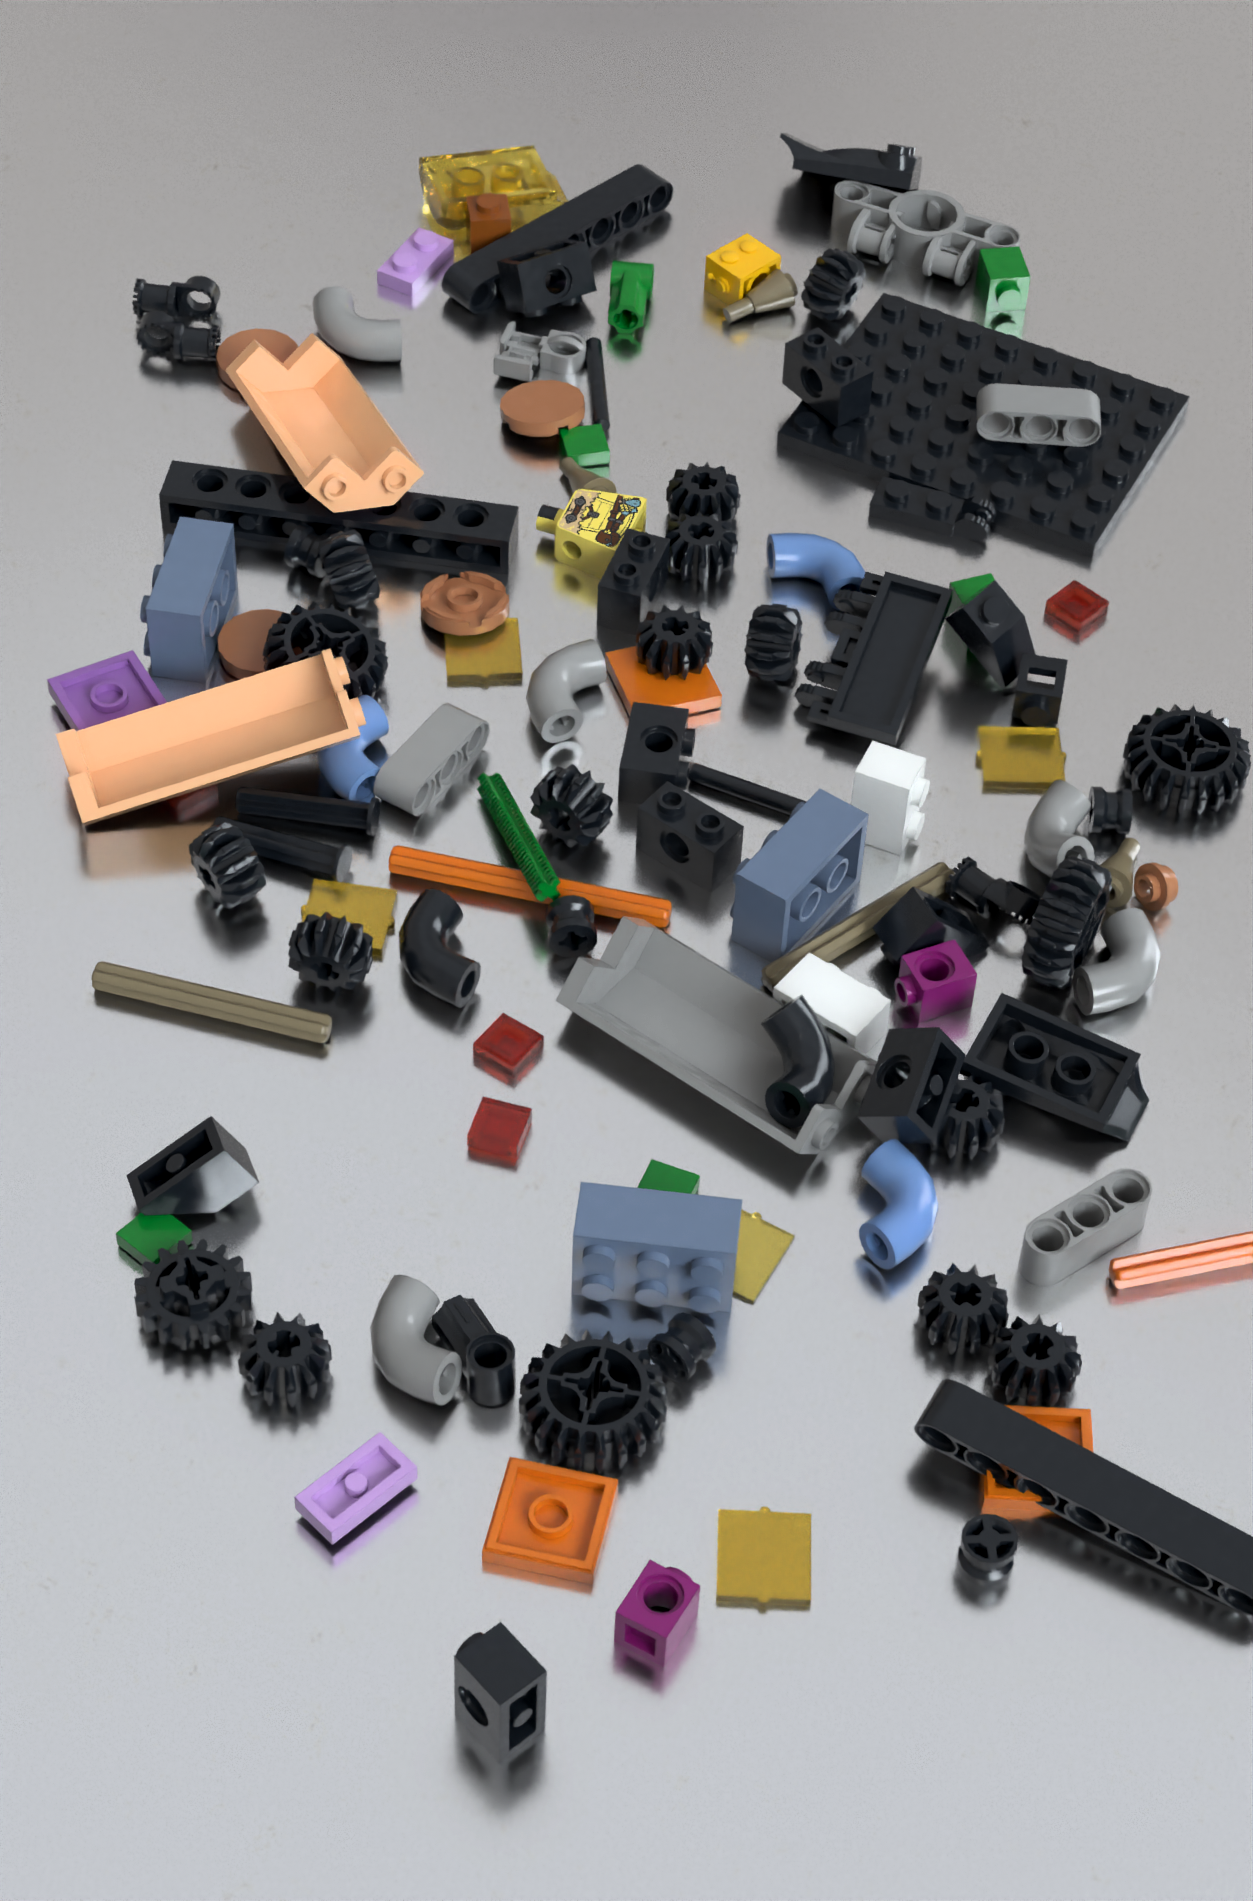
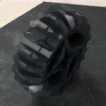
M313 601L307 610L296 604L290 614L283 612L277 623L273 624L272 628L268 631L262 654L264 656L263 661L265 662L264 669L266 672L320 655L321 651L330 648L333 658L342 656L351 683L343 685L344 690L346 689L349 700L362 695L374 698V695L383 686L388 668V657L385 655L386 642L378 640V628H366V616L352 617L350 607L341 612L335 610L332 602L326 608H320ZM299 646L303 652L295 655L292 649ZM355 662L358 669L352 672L349 664Z
M1174 704L1171 710L1167 712L1157 707L1152 716L1143 715L1138 725H1133L1132 731L1128 734L1123 752L1125 778L1131 780L1132 791L1143 792L1145 802L1158 801L1161 811L1170 806L1177 808L1180 815L1185 809H1189L1200 816L1206 807L1217 813L1222 804L1231 805L1233 799L1238 794H1241L1242 789L1246 785L1251 767L1249 742L1242 739L1241 728L1229 726L1228 717L1214 718L1212 709L1206 713L1196 711L1194 704L1189 710H1181Z
M1070 856L1059 864L1058 869L1053 872L1050 882L1046 884L1043 896L1039 899V905L1033 915L1031 926L1027 931L1028 936L1023 946L1024 953L1021 958L1023 974L1033 978L1037 983L1047 987L1054 986L1062 990L1073 982L1074 971L1087 961L1088 954L1092 946H1094L1095 938L1100 930L1102 919L1106 914L1105 910L1110 900L1109 894L1112 889V877L1108 869L1084 857L1080 859Z
M587 1329L580 1341H574L565 1333L560 1341V1348L546 1343L544 1350H542V1358L532 1357L528 1365V1374H523V1379L520 1382V1394L522 1396L519 1398V1413L521 1418L524 1419L523 1427L527 1436L535 1437V1445L538 1451L543 1452L552 1449V1458L556 1465L566 1458L573 1459V1466L577 1471L581 1469L584 1462H593L599 1473L605 1467V1461L612 1460L622 1469L627 1462V1453L641 1459L646 1450V1444H655L659 1437L660 1427H663L667 1417V1407L665 1404L668 1399V1389L666 1383L662 1382L663 1374L660 1370V1365L650 1364L651 1357L648 1354V1350L633 1352L634 1345L630 1337L620 1344L614 1343L610 1331L604 1335L602 1340L592 1339ZM599 1391L596 1399H594L596 1392ZM590 1402H592L591 1409H590V1410H587L588 1407L590 1406Z

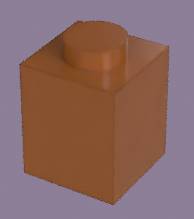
M486 193L480 196H466V237L469 254H472L511 233V215L507 194L495 195Z

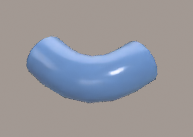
M777 533L768 535L766 554L768 571L771 578L803 577L817 581L824 587L829 604L839 611L840 609L836 608L833 600L840 589L860 592V585L866 571L853 552L837 541L816 534Z
M362 695L358 699L366 725L358 727L361 734L360 738L318 751L317 757L321 775L334 792L344 800L368 803L375 797L373 787L380 768L366 757L364 750L388 734L389 724L381 706L372 697Z
M890 1139L880 1145L869 1156L862 1168V1177L880 1193L885 1200L886 1206L880 1213L861 1225L859 1228V1238L867 1256L880 1268L886 1270L895 1267L909 1258L929 1238L938 1213V1200L932 1177L920 1161L897 1139Z

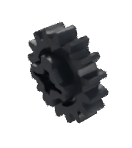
M201 1239L196 1249H188L187 1244L182 1240L178 1241V1252L170 1254L167 1250L161 1248L158 1250V1264L148 1261L142 1264L144 1277L135 1278L134 1282L137 1317H143L144 1330L147 1333L158 1329L161 1344L165 1345L173 1337H176L180 1340L181 1350H187L191 1340L199 1339L202 1347L207 1349L210 1348L211 1336L217 1335L219 1338L227 1341L230 1339V1324L237 1327H243L246 1324L244 1311L252 1310L253 1307L250 1272H244L241 1256L228 1260L227 1246L222 1244L214 1252L208 1251L207 1241Z

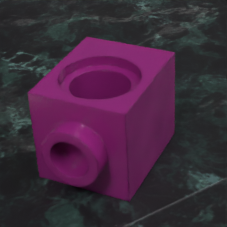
M954 939L902 955L899 976L895 979L894 983L895 991L900 1003L904 1007L908 1006L918 1023L972 1007L977 973Z
M649 1560L615 1612L614 1642L664 1668L698 1615L700 1585L693 1582L690 1576L678 1568H666ZM653 1606H664L670 1609V1611L660 1613L652 1611L649 1608Z

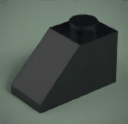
M996 580L978 590L945 618L1001 689L1006 688L1018 677L1022 653L1036 655L1024 614Z
M912 887L872 927L884 943L880 947L882 953L892 964L899 968L902 955L954 939L967 958L984 952L990 946L967 912L915 887Z
M212 1116L126 1175L137 1208L144 1216L218 1212L259 1183L246 1148Z

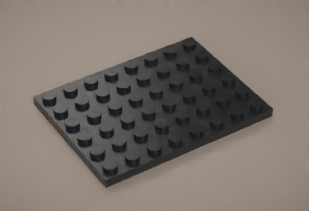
M883 293L843 346L874 371L869 412L837 428L802 400L778 431L777 446L878 482L884 476L933 490L944 491L965 500L972 496L981 497L983 500L987 499L995 504L997 515L993 523L1093 558L1187 411L1190 396L1175 392L1167 387H1161L1134 378L1129 374L1110 370L1091 361L1081 360L1057 352L1052 348L1019 339L1014 335L981 326L976 322L966 321L943 313L940 310L907 301L902 297ZM996 383L1090 390L1097 394L1100 399V438L1094 444L1084 447L987 440L980 436L977 431V394L984 386Z

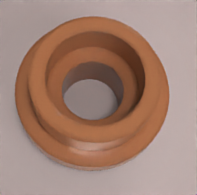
M1155 862L1143 864L1135 874L1134 893L1146 909L1150 911L1165 909L1177 897V877L1172 869L1166 865H1160Z

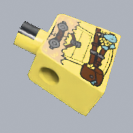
M578 489L573 493L565 510L543 504L537 516L536 529L555 535L554 557L559 562L602 579L627 529L645 532L647 498Z

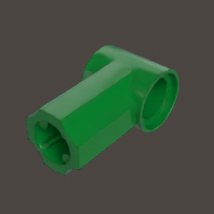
M613 260L610 277L611 299L608 308V324L614 326L618 333L633 334L634 330L643 327L646 304L652 298L654 264Z

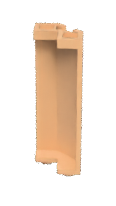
M313 333L303 341L284 363L254 339L225 369L302 487L333 513L394 505L424 474V471L342 358Z
M329 648L321 651L320 655L79 731L70 729L56 734L69 774L67 778L82 823L89 825L359 739L361 734L358 727L366 725V721L358 697L349 700L346 689L344 690L343 685L351 683L343 657L333 658Z

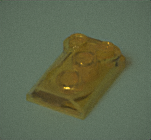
M534 145L419 157L418 171L423 197L435 221L447 230L458 231L466 227V196H480L486 193L495 195L507 194L509 208L564 204L568 202L555 175L546 170Z

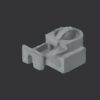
M516 321L509 322L500 338V355L495 354L494 374L530 382L533 376L532 365L538 366V364H540L541 369L550 370L558 374L568 375L577 373L586 364V342L584 338L573 332H562L551 329L548 337L517 332ZM559 351H571V352H574L575 354H573V355H560V354H557L556 352H559Z

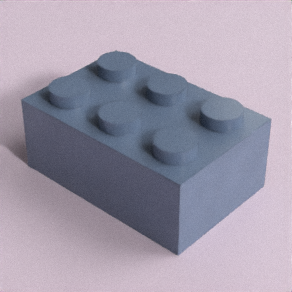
M180 517L174 534H167L162 565H155L152 576L151 595H144L142 599L140 620L142 623H147L144 655L150 657L152 676L206 683L218 650L217 637L222 627L228 622L238 593L234 525L232 523Z
M821 788L806 803L803 801L798 803L792 811L789 820L780 830L771 831L764 840L761 849L751 859H744L734 873L733 884L736 886L734 903L730 910V917L733 918L731 940L770 962L797 948L861 880L869 814Z
M581 1182L573 1231L571 1295L585 1296L594 1301L615 1299L638 1302L648 1307L668 1305L692 1308L701 1313L716 1311L731 1313L742 1199Z

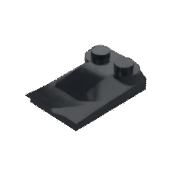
M781 133L780 138L788 145L794 157L792 169L906 190H914L919 187L922 157L915 156V147L888 144L887 151L870 148L823 150L788 133Z
M1004 993L1000 994L964 1058L959 1073L964 1076V1080L972 1073L975 1083L978 1085L991 1082L993 1094L1012 1096L1068 1120L1128 1142L1149 1103V1098L1140 1079L1138 1065L1140 1053Z

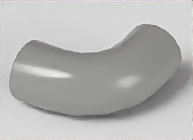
M327 287L320 290L314 296L312 306L316 326L323 340L336 351L363 361H402L400 319L375 320L359 316L355 313L352 295L341 287Z
M588 639L574 643L548 655L532 672L526 700L532 721L546 742H563L579 731L584 719L572 696L579 690L606 681L605 660L595 640Z
M1055 780L1040 798L1028 818L1024 835V845L1032 866L1052 878L1053 872L1058 869L1059 864L1070 856L1080 859L1084 857L1092 861L1095 859L1094 848L1090 841L1085 837L1074 835L1078 826L1091 811L1092 804L1080 790L1063 780Z
M1127 908L1116 912L1104 921L1100 934L1110 952L1111 958L1103 963L1080 966L1075 969L1073 992L1077 1006L1084 1015L1109 1012L1134 1003L1155 982L1161 954L1156 934L1143 910Z
M394 1275L378 1302L370 1326L373 1359L387 1381L414 1398L439 1406L445 1405L454 1396L459 1386L462 1362L456 1352L431 1345L424 1338L427 1324L440 1303L439 1297L432 1289L417 1279L405 1275Z

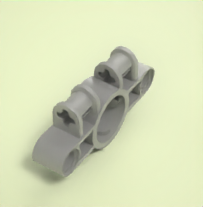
M856 180L841 181L834 189L831 224L836 231L849 235L847 242L848 252L856 254L858 251L871 254L879 257V261L883 263H888L893 258L908 267L922 269L923 275L931 276L936 274L953 279L955 285L963 286L971 273H977L980 249L1018 247L1020 244L1021 236L1015 228L965 213L962 205L956 199L942 192L913 190L902 194ZM925 227L935 229L937 231L926 232L915 230L913 228Z

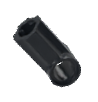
M460 1294L444 1301L442 1307L432 1315V1327L447 1350L456 1352L460 1356L462 1372L467 1378L469 1395L476 1402L483 1405L504 1403L512 1397L516 1387V1361L513 1342L495 1331L473 1298H463Z

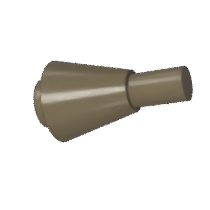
M775 269L748 292L745 298L723 308L724 316L729 323H732L750 313L756 314L793 307L795 305V296L798 295L796 283L789 273L784 274L781 270Z
M566 457L560 462L559 469L569 479L573 493L578 489H588L617 494L616 486L611 480L581 468L573 458Z
M1125 838L1118 851L1100 864L1101 867L1111 872L1112 889L1109 894L1110 900L1107 907H1121L1131 899L1134 860L1140 850V844L1134 838Z

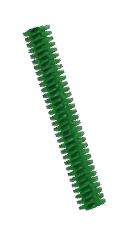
M483 772L477 778L481 784L477 791L531 887L534 896L541 902L548 897L554 901L561 895L559 890H557V886L561 883L541 849L502 776L497 772L490 776Z

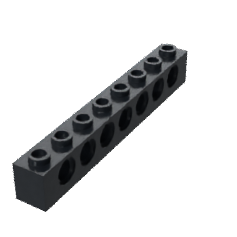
M175 460L171 462L159 493L162 528L175 530L180 517L232 523L234 525V538L286 545L291 533L300 524L313 527L318 535L324 533L332 535L341 531L345 533L354 529L361 535L368 556L509 575L518 542L519 506L406 492L394 505L333 513L308 493L295 476Z

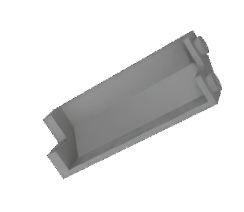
M622 917L600 960L578 957L556 999V1002L798 1154H818L826 1149L834 1137L859 1112L877 1061L826 1031L830 1039L835 1061L833 1086L830 1095L824 1104L814 1105L803 1126L790 1128L778 1123L770 1115L766 1107L765 1094L768 1087L784 1073V1065L778 1048L761 1023L784 1005L646 920L639 918Z

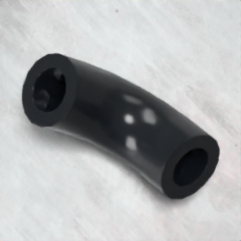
M433 888L425 889L410 907L400 928V960L416 985L435 998L461 1008L467 1004L476 990L481 966L479 962L456 953L448 946L450 936L463 919L460 906L453 898L440 890Z
M800 995L761 1023L778 1048L784 1065L782 1076L766 1090V1107L770 1115L778 1123L790 1128L803 1126L814 1105L825 1103L832 1091L835 1069L830 1039L817 1014L805 997Z

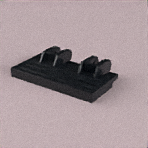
M886 571L884 576L865 572L860 585V592L840 589L835 595L833 602L836 608L845 613L830 612L824 622L828 631L840 635L831 656L832 664L821 663L815 660L810 661L806 665L804 674L807 680H810L811 683H816V685L801 683L794 695L798 703L811 707L807 715V721L896 746L951 605L953 590Z

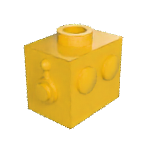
M746 233L706 256L704 289L729 306L745 298L748 292L775 269L780 270L781 255Z

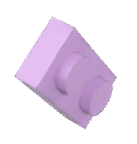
M418 228L377 270V284L413 297L454 254V240L432 231Z
M379 1432L294 1497L295 1509L333 1545L417 1480V1466Z

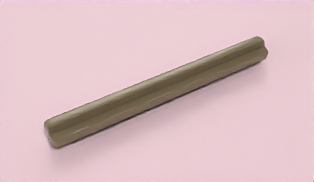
M945 862L936 863L763 967L761 970L763 985L767 986L771 993H773L774 987L809 952L825 962H830L873 936L876 932L872 927L912 887L934 897L939 896L946 891V881L950 880L948 878L949 875H955L954 871H952L953 869H949Z
M105 961L98 962L92 973V987L98 991L320 1044L326 1043L332 1030V1017L328 1014Z

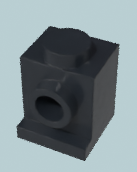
M1022 653L1012 717L1021 718L1025 724L1031 727H1041L1047 723H1058L1068 660ZM1028 673L1055 677L1054 684L1028 681Z

